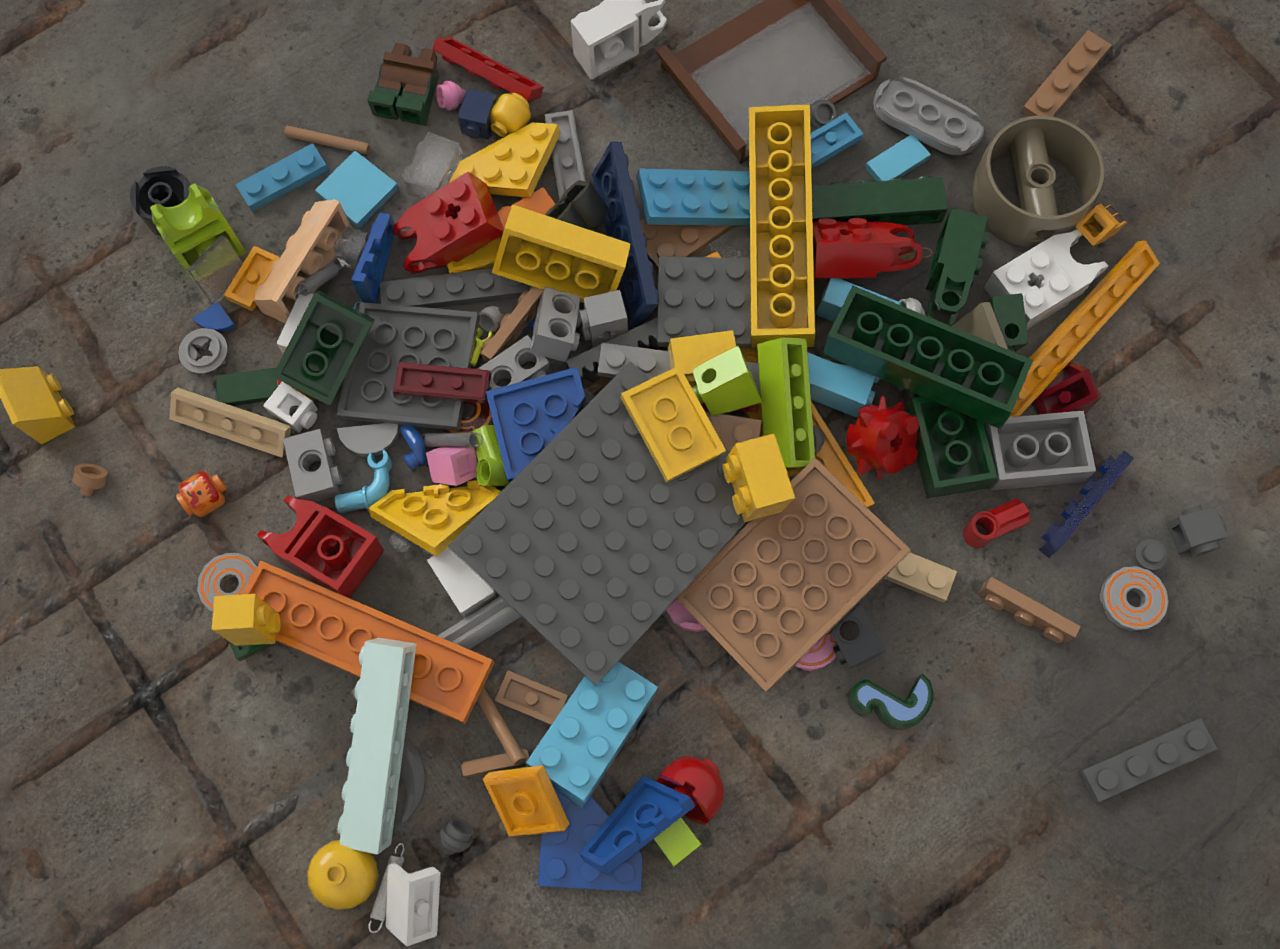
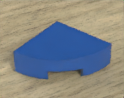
M219 302L193 317V320L201 328L214 329L222 333L237 328Z

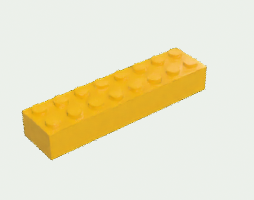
M810 104L749 107L752 348H757V344L781 337L806 339L807 347H814L815 313Z

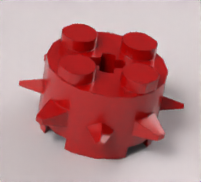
M881 396L879 405L868 404L858 411L860 415L856 424L849 425L846 438L847 452L849 455L854 456L856 464H858L857 473L862 476L869 470L875 469L878 480H881L883 472L896 473L906 465L914 464L918 456L916 443L919 420L916 416L904 411L905 404L903 402L889 408L887 407L885 396Z

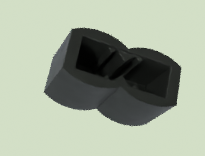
M578 180L565 191L560 201L551 207L545 215L591 230L599 227L604 222L609 207L591 182Z

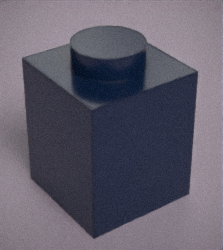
M467 88L458 115L461 133L471 138H490L492 132L491 109L497 101L496 94Z

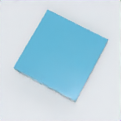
M354 151L315 189V192L324 201L331 199L340 201L347 219L360 228L399 187L394 180L358 152Z

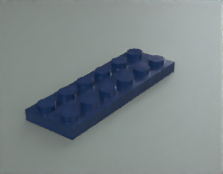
M611 141L594 169L592 178L595 189L609 207L604 220L607 236L630 243L626 266L617 290L621 292L627 315L628 331L642 325L656 308L659 302V292L654 287L652 278L653 266L647 256V239L645 234L642 233L640 225L641 213L635 203V186L629 176L628 156L624 154L622 142Z

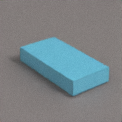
M910 135L867 162L865 169L876 182L888 181L892 178L903 177L928 161L931 154L916 137Z

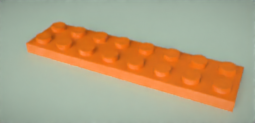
M261 560L242 593L256 594L277 611L280 616L281 626L279 633H276L275 641L359 678L362 668L359 664V654L365 641L379 637L415 643L416 652L410 700L463 724H466L495 663L488 657Z

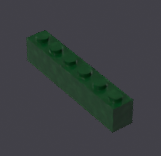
M922 176L917 179L906 180L892 178L888 181L877 182L863 180L859 183L849 184L834 182L830 185L820 186L812 184V222H818L819 219L823 218L834 219L836 222H848L852 218H861L867 222H888L903 225L942 223L948 210L943 177Z

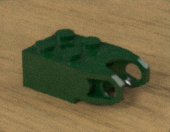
M951 208L938 237L925 288L932 290L926 316L934 319L933 312L936 309L949 312L950 320L945 324L954 325L959 311L967 301L975 275L979 274L983 263V257H980L982 248H985L990 233L989 230H985L987 217Z

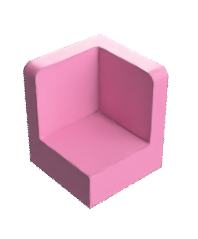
M439 447L426 453L431 479L434 483L457 486L476 477L477 459L474 447Z

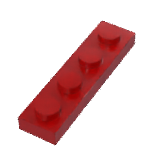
M450 36L435 39L432 50L441 54V58L444 61L459 64L465 67L467 73L473 76H482L489 80L491 86L517 93L526 99L527 102L541 97L544 86Z

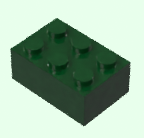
M912 398L906 412L916 416L919 420L916 443L918 451L917 461L926 498L988 489L998 477L983 422L928 398Z

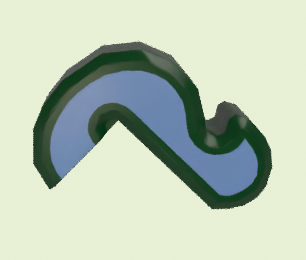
M923 673L915 680L905 701L866 679L858 682L850 689L848 703L850 708L862 717H866L874 709L882 724L890 729L905 730L917 725L926 716L933 703L934 692L931 681Z

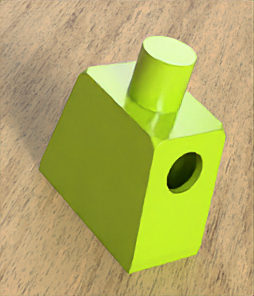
M739 346L695 367L693 370L697 385L691 388L700 404L705 403L712 416L762 402L754 377Z

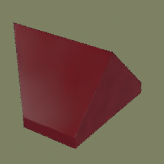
M1070 361L1034 402L1039 414L1084 411L1085 414L1101 399V396L1090 370Z

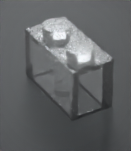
M428 132L424 141L418 143L411 165L406 166L403 172L402 180L408 195L422 200L447 185L459 162L464 159L460 143Z

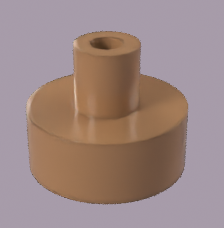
M78 464L74 467L72 482L81 487L80 493L82 495L91 496L94 489L105 487L108 472L103 467L95 464Z

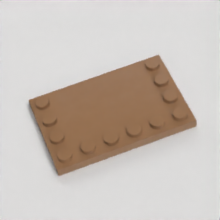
M816 458L790 481L795 499L782 512L751 520L717 553L677 597L681 604L765 692H768L911 552V549Z

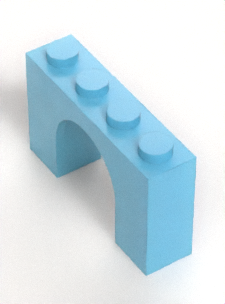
M830 278L815 315L835 322L852 285L900 305V302L842 279ZM807 352L811 400L856 418L860 414L858 411L861 408L872 404L875 392L871 388L873 382L878 383L880 378L850 365L833 363Z

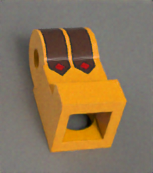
M1098 204L1075 227L1095 246L1111 239L1127 222L1111 205L1104 207L1102 204Z

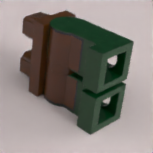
M396 43L391 53H384L374 91L370 90L367 102L373 116L398 120L400 117L403 122L426 126L436 84H438L439 80L436 68V52L432 49L423 48L420 51L419 58L411 57L412 51L409 46ZM381 106L389 107L390 110H385ZM409 112H414V113H417L418 115H417V116H413V115H411Z

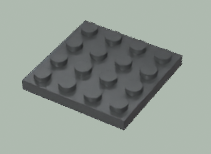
M360 302L359 311L375 319V322L344 379L337 410L339 419L460 431L465 401L396 395L393 390L398 362L471 368L480 322L479 313Z

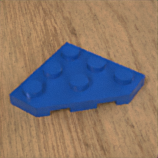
M577 367L486 391L509 483L576 417L586 401Z
M555 791L570 824L565 831L541 833L538 886L641 892L642 854L637 851L608 875L586 863L579 853L609 816L591 796L582 809Z

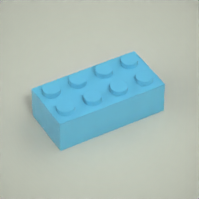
M617 662L596 686L584 676L527 760L526 767L544 765L554 790L583 809L654 699L658 686L620 662Z

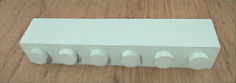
M378 637L365 641L364 646L361 648L359 654V664L362 666L361 676L355 687V698L358 699L357 708L350 725L353 740L352 747H350L346 757V765L349 767L348 779L342 790V799L345 801L344 811L338 823V833L341 834L339 845L373 854H379L391 845L416 652L415 643Z

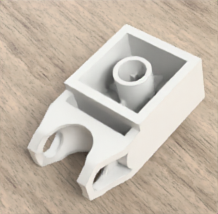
M604 0L600 5L587 12H581L574 19L570 20L573 54L591 80L638 55L640 47L649 43L663 31L667 19L660 10L666 0H658L651 3H646L645 0ZM651 17H657L660 20L657 26H648Z
M1074 230L1069 233L1053 235L995 270L984 288L991 297L1022 293L1028 330L1081 296L1090 283L1105 272L1108 265L1105 261L1085 265L1076 262L1072 258L1070 247L1076 244L1082 236L1079 230Z

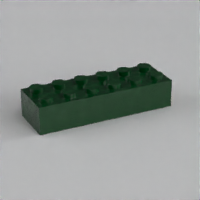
M853 285L828 334L823 354L998 429H1002L1012 413L1033 362L1032 359Z

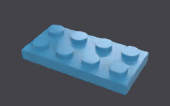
M639 168L636 178L647 224L750 226V171Z

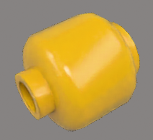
M517 93L501 95L491 109V129L500 137H505L526 126L531 119L530 105L527 100Z

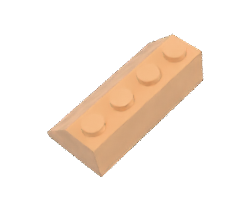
M331 199L315 202L311 210L304 214L301 226L296 234L288 239L284 253L280 259L273 263L271 273L265 283H262L256 290L254 302L262 313L286 324L299 293L294 295V293L299 292L298 284L334 262L353 231L340 201Z

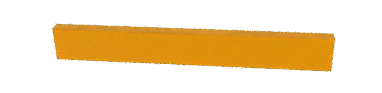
M1146 240L1138 241L1030 356L1029 359L1033 360L1009 417L1021 416L1159 266L1160 262Z

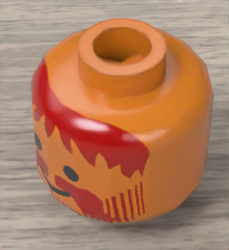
M201 470L179 484L180 493L176 494V497L189 516L195 514L198 517H205L224 505L225 496L223 492L228 489L218 474L211 476L208 472Z

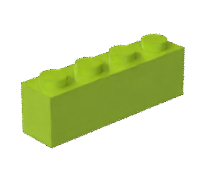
M781 337L757 344L764 436L775 434L786 470L804 469L815 458L807 340Z

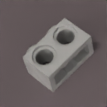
M548 287L544 288L537 306L530 353L566 362L570 351H576L580 339V334L575 333L576 327L579 328L581 324L579 312L581 310L579 309L580 296Z
M528 335L478 368L490 370L492 373L489 390L501 388L496 384L504 378L510 379L511 382L508 385L551 374L548 360L544 356L530 353L532 340ZM532 361L536 363L531 369L522 368L525 362Z

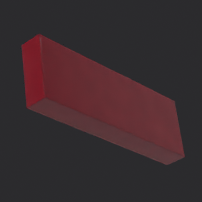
M398 362L393 392L396 395L487 403L486 391H489L492 373L490 370Z

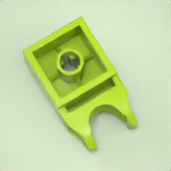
M194 183L189 186V195L181 204L174 207H164L161 204H155L150 209L152 210V221L163 240L190 277L196 281L247 252L209 191Z

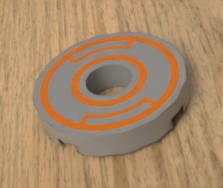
M224 553L214 557L204 566L198 577L197 591L201 602L208 610L213 612L214 596L242 595L258 565L251 558L240 553ZM231 577H237L239 581L237 589L234 592L225 593V581Z
M1137 566L1123 567L1110 574L1102 584L1100 601L1101 604L1103 603L1104 613L1107 618L1117 627L1131 632L1146 630L1158 624L1165 616L1169 603L1167 590L1160 578L1151 571ZM1128 591H1134L1140 596L1141 604L1139 607L1131 606L1126 598Z

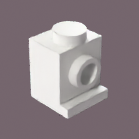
M284 382L280 383L263 405L272 417L284 424L290 425L298 433L303 428L309 429L317 419V413L315 412L318 408L313 401Z

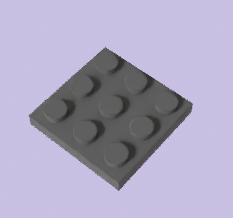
M659 257L657 347H668L671 338L731 330L734 331L736 347H751L750 258Z

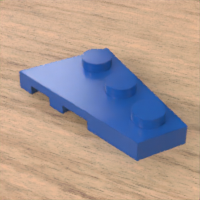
M379 212L375 223L371 226L370 236L351 279L356 288V293L359 294L362 302L377 303L380 293L379 282H383L395 236L391 231L395 224L391 214Z
M642 776L579 855L586 863L608 875L694 808L695 804L691 797Z

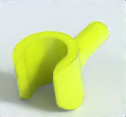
M478 328L477 342L471 361L473 367H475L481 354L482 346L486 339L480 340L483 333L481 328ZM491 330L489 331L488 337L494 336Z

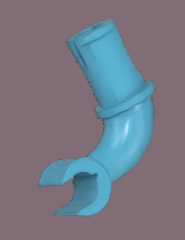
M382 449L383 459L378 464L372 452L367 457L368 464L374 471V479L370 486H363L362 490L335 495L336 508L340 514L365 508L369 511L368 508L387 494L389 471L393 466V462L385 450Z

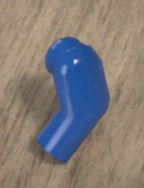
M402 425L400 433L412 450L411 453L404 456V460L411 470H415L420 465L422 467L426 462L424 440L416 427Z

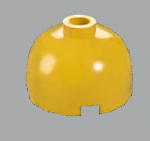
M333 840L321 847L311 859L307 871L308 887L313 897L325 907L336 910L354 908L367 901L376 888L379 868H377L375 855L339 845L340 840Z

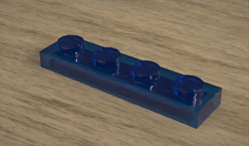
M1125 450L1116 458L1112 455L1108 456L1098 468L1102 472L1098 479L1095 480L1091 477L1079 491L1084 495L1079 502L1076 503L1072 500L1060 515L1064 517V520L1060 525L1057 526L1053 523L1041 538L1045 540V543L1040 547L1039 551L1048 558L1055 554L1132 462L1134 457Z

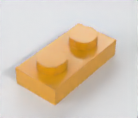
M253 246L225 291V298L250 311H254L257 306L254 302L256 290L262 283H265L271 273L273 263L280 259V257L257 246Z

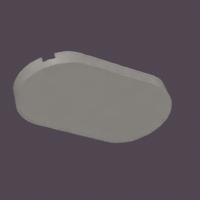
M898 78V81H891L889 79L881 83L876 91L873 106L876 114L882 121L908 135L916 137L918 140L941 152L950 155H964L976 149L982 139L984 128L983 125L981 127L980 118L975 111L913 79Z

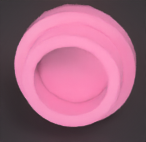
M444 81L443 84L438 85L436 88V99L439 107L446 108L448 111L456 110L459 104L463 102L466 94L464 89L452 81Z

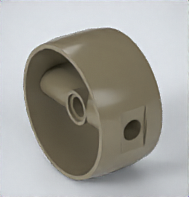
M1029 116L1016 120L1004 127L993 138L980 160L975 172L972 189L976 213L979 216L987 217L986 228L995 236L1021 247L1033 248L1053 235L1072 232L1077 229L1075 226L1091 211L1099 197L1104 180L1103 159L1094 141L1082 129L1066 120L1052 116ZM1010 152L1012 153L1021 209L1002 195L991 173L990 162ZM1048 156L1063 164L1074 176L1081 193V207L1067 214L1058 215L1053 186L1056 173L1049 164Z

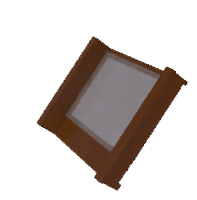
M764 0L676 54H673L666 44L656 50V54L661 59L663 70L669 73L735 155L739 164L749 159V107L811 105L819 99L828 100L835 105L876 80L881 63L887 59L886 55L838 0Z

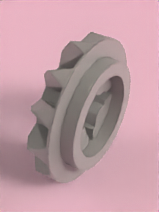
M201 328L194 330L180 344V362L191 373H199L204 376L205 373L216 372L221 364H226L225 358L227 353H229L227 341L222 334L214 329ZM195 348L203 350L208 348L212 356L204 355L201 358V355Z

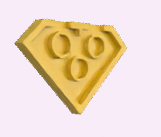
M530 123L460 161L450 182L469 171L487 184L492 195L531 198L561 134L558 124Z
M477 480L467 481L468 486L450 488L447 484L423 486V491L405 493V489L391 490L368 509L371 518L437 557L448 548V545L501 491L493 486H481Z

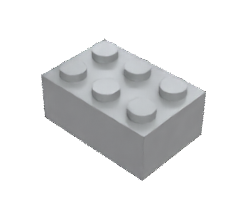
M1084 411L1009 417L1002 429L989 424L984 425L998 477L990 486V491L1085 482L1096 472Z

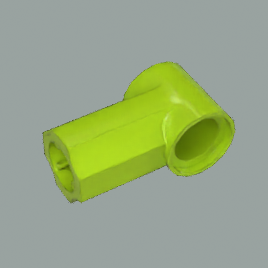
M484 425L474 429L472 433H480L483 437L482 444L479 447L474 446L478 459L476 466L478 483L481 486H507L509 482L506 477L494 425ZM476 434V445H479L482 441V438L479 434Z

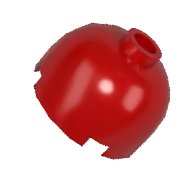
M690 756L680 757L664 768L656 780L658 783L691 797L695 807L684 816L697 824H708L723 804L725 789L723 781L719 776L720 770L709 759L701 760Z

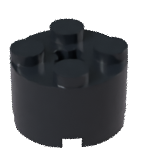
M168 166L154 167L143 173L144 177L138 183L135 181L130 190L132 207L148 228L158 236H161L152 221V210L150 207L155 204H161L164 207H174L181 204L188 197V188L191 186L184 175Z

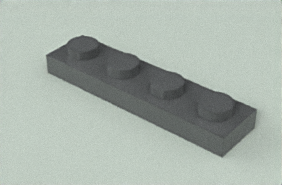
M1199 718L1080 770L1079 773L1094 803H1098L1217 750V747L1204 722Z

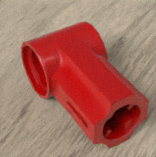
M1015 498L987 512H978L965 525L963 538L973 548L985 547L989 542L1028 525L1031 522L1029 511L1024 502ZM975 525L984 527L987 535L980 534L976 530Z

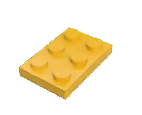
M680 366L621 393L620 398L666 483L725 454L726 449Z

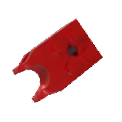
M468 171L408 208L394 224L391 231L393 235L398 236L401 240L417 238L416 246L403 263L406 271L416 274L430 269L442 268L452 261L458 262L502 236L504 229L487 184ZM406 227L411 228V229L406 230V231H400V230H402V229H404V228H406Z
M823 218L819 219L818 222H812L814 278H876L877 272L910 269L921 263L923 247L914 241L915 232L906 225L888 222H867L861 218H852L848 222H836L834 219ZM905 232L908 234V237L895 236V234ZM912 248L916 249V254L910 261L899 259L898 255L904 254Z
M287 495L283 501L297 515L294 527L284 534L260 530L256 535L257 538L272 549L278 559L287 567L319 586L351 598L384 552L377 537L325 506L322 507L314 501L296 499Z

